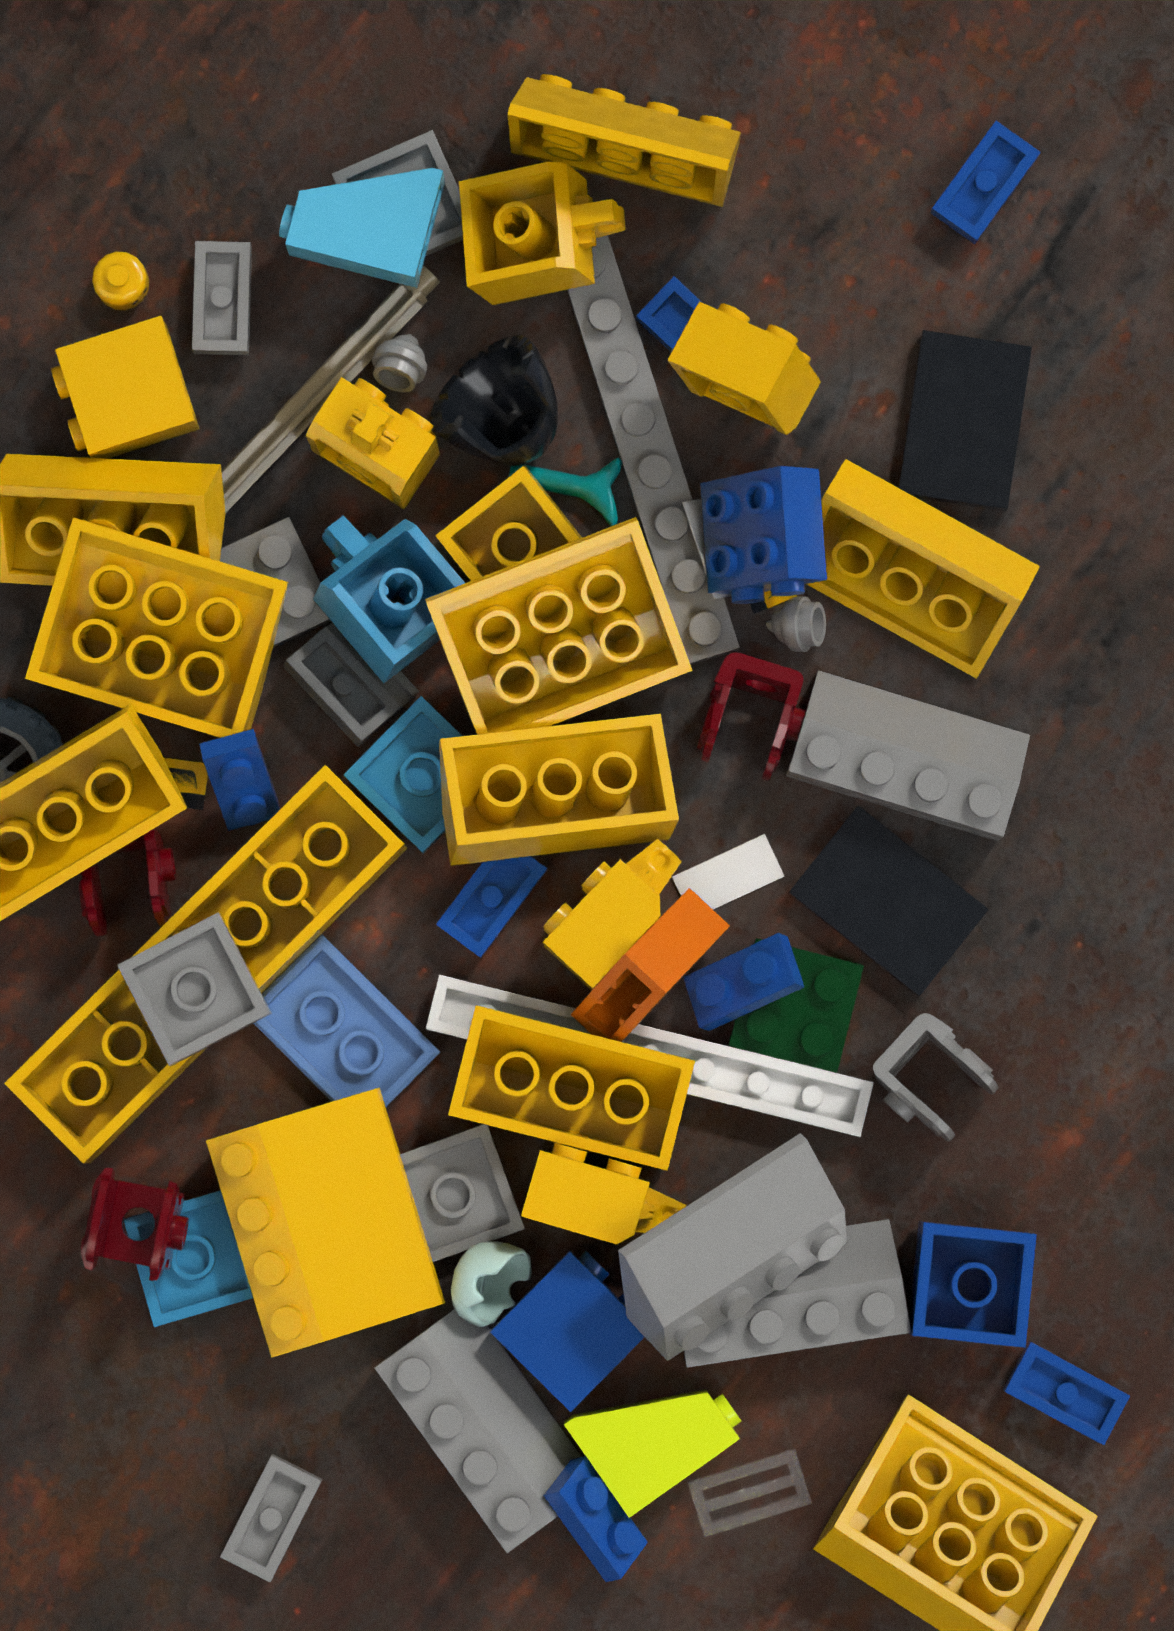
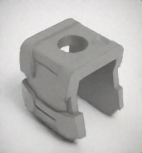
M923 1013L917 1016L875 1061L873 1071L877 1082L889 1092L883 1100L906 1122H909L915 1115L938 1137L941 1136L947 1142H950L955 1137L952 1129L895 1078L897 1073L930 1040L989 1094L993 1095L999 1087L993 1079L994 1076L991 1073L993 1070L968 1048L963 1049L954 1040L956 1036L952 1033V1028L933 1015Z

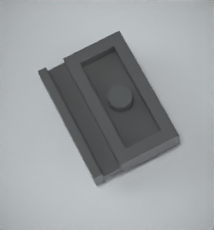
M333 622L327 627L325 626L291 655L283 665V668L357 747L361 746L393 718L408 702L410 703L419 692L401 671L383 683Z

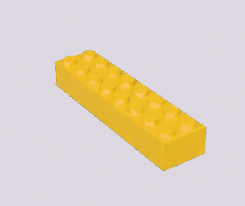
M324 765L133 956L219 912L260 992L263 993L407 847ZM118 970L4 1084L83 1164L92 1163L207 1048L173 1066H169L120 970Z

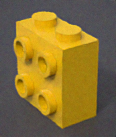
M162 316L55 349L60 365L52 367L51 372L60 398H71L76 417L67 420L78 452L87 449L88 455L91 458L109 459L200 429L167 325Z

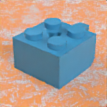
M343 515L328 526L322 534L323 541L336 556L331 563L335 572L320 583L313 600L379 679L385 683L440 641L425 599L465 584V582L419 527L407 519H404L377 539L372 533H368L363 537ZM399 596L403 599L404 604L402 605L399 602L393 603L390 600Z

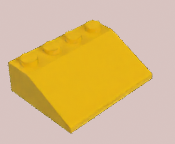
M542 74L540 80L526 77L510 103L508 125L511 153L545 162L567 163L576 170L723 207L741 132L731 130L732 124L727 120L702 115L699 121L678 116V109L659 102H647L646 107L626 103L624 95L604 88H595L593 94L572 89V83L569 80L549 74Z
M73 517L25 679L120 708H125L131 704L137 713L219 738L250 730L262 694L289 582Z
M636 517L425 599L476 735L552 726L693 671Z
M380 1088L206 1140L271 1358L445 1303Z
M908 1394L840 1500L813 1549L939 1631H1038L1098 1516Z

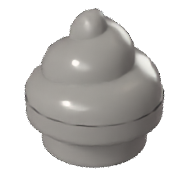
M411 334L400 335L394 339L384 341L376 348L372 358V363L375 367L373 376L379 384L393 391L410 392L417 383L423 381L427 372V363L425 361V354L418 346V340Z
M798 596L787 600L781 609L775 611L771 620L767 621L766 626L791 651L807 652L811 646H820L823 643L826 633V615L820 602H811L806 596Z

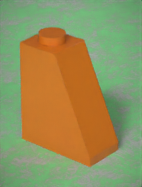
M689 888L619 959L571 1013V1016L592 1035L622 1042L700 960L730 925Z

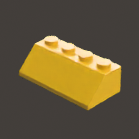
M6 454L0 463V583L53 586L73 517L220 561L226 514L221 464Z
M845 459L821 499L827 580L807 585L977 679L1020 606L1040 566Z
M131 704L0 783V921L187 809L160 749Z
M661 714L442 738L439 741L442 814L451 866L654 842L656 839L659 841L670 840L679 821Z
M476 1005L448 1115L668 1171L695 1060Z

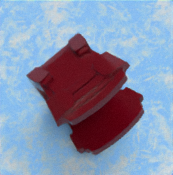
M734 652L727 655L714 680L715 686L709 697L712 699L711 705L709 706L697 746L698 750L703 751L701 761L709 762L731 687L784 703L762 775V779L770 781L773 771L776 772L786 739L797 742L806 712V710L796 707L803 685V675L797 670L742 653Z
M155 827L114 853L146 849L149 891L153 913L159 927H162L171 916L167 882L176 880V868L172 848H164L163 839ZM99 862L81 872L82 880L79 882L82 917L87 919L89 927L99 937L107 935V918L104 897L102 895Z
M104 1168L95 1180L92 1188V1201L86 1231L81 1242V1256L84 1268L93 1271L97 1265L98 1257L149 1266V1281L158 1280L162 1276L164 1269L170 1270L173 1249L182 1251L184 1248L189 1218L180 1216L185 1193L179 1192L180 1189L177 1183L169 1181L167 1189L116 1180L114 1179V1169ZM134 1208L148 1210L155 1220L153 1233L142 1241L131 1239L123 1228L125 1215Z

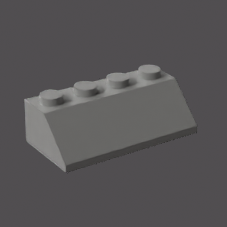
M818 670L786 777L999 841L1004 837L1018 791L1030 735Z
M801 1133L618 1250L627 1318L667 1361L684 1350L694 1349L704 1341L708 1334L729 1320H737L743 1317L755 1303L775 1290L780 1291L787 1288L799 1274L819 1261L831 1259L847 1243L845 1209L808 1140Z
M889 1219L847 1225V1243L842 1246L834 1257L827 1261H819L799 1274L787 1288L773 1291L755 1303L743 1317L737 1320H729L708 1334L700 1345L691 1350H684L686 1367L911 1333L903 1280Z
M453 1309L379 1363L375 1370L506 1553H509L558 1516L543 1495L569 1461L582 1456L501 1343L490 1333L491 1329L488 1325L478 1327L470 1324Z

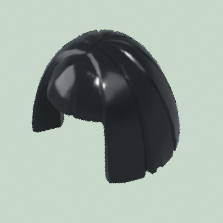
M514 335L511 340L507 337L496 341L488 346L487 353L482 350L477 358L468 360L459 369L460 376L453 375L439 393L441 400L435 401L430 416L432 418L431 424L440 437L473 456L508 466L527 464L542 456L556 435L558 404L551 376L536 346L525 336Z

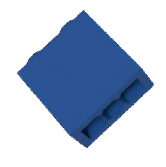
M777 466L700 483L708 593L730 594L731 603L749 604L765 601L764 592L771 591L772 596L800 595L805 593L804 584L827 580L819 469Z
M571 1250L490 1331L570 1412L644 1338V1335L627 1318L624 1293L618 1298L603 1283L610 1274L587 1251L578 1258Z

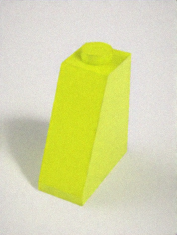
M704 1389L574 1414L564 1421V1426L630 1518L737 1442L740 1438L733 1427L742 1421L723 1394L713 1400L708 1391Z

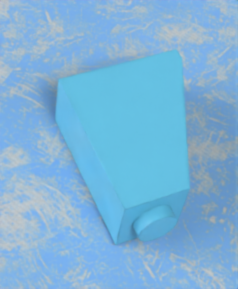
M428 168L299 191L296 205L287 204L280 224L279 237L286 238L285 245L289 256L417 288L445 186L443 170Z

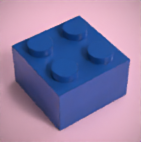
M919 1221L909 1314L911 1333L909 1334L919 1337L1026 1348L1037 1234Z

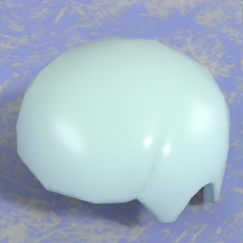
M487 1241L470 1246L460 1258L452 1278L451 1296L453 1306L458 1315L470 1324L484 1327L493 1324L504 1309L513 1308L515 1301L510 1295V1288L517 1281H528L531 1278L530 1255L522 1248L497 1241Z

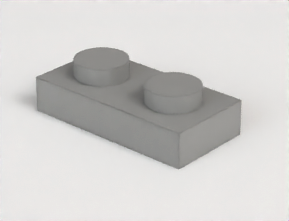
M195 241L192 351L194 354L249 355L251 242Z
M272 1454L220 1557L271 1582L323 1479Z

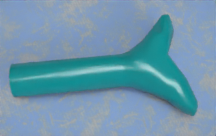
M615 458L605 467L588 476H579L526 465L545 491L581 498L600 512L610 526L617 524V508L610 486L621 472V458ZM526 464L511 466L509 477Z

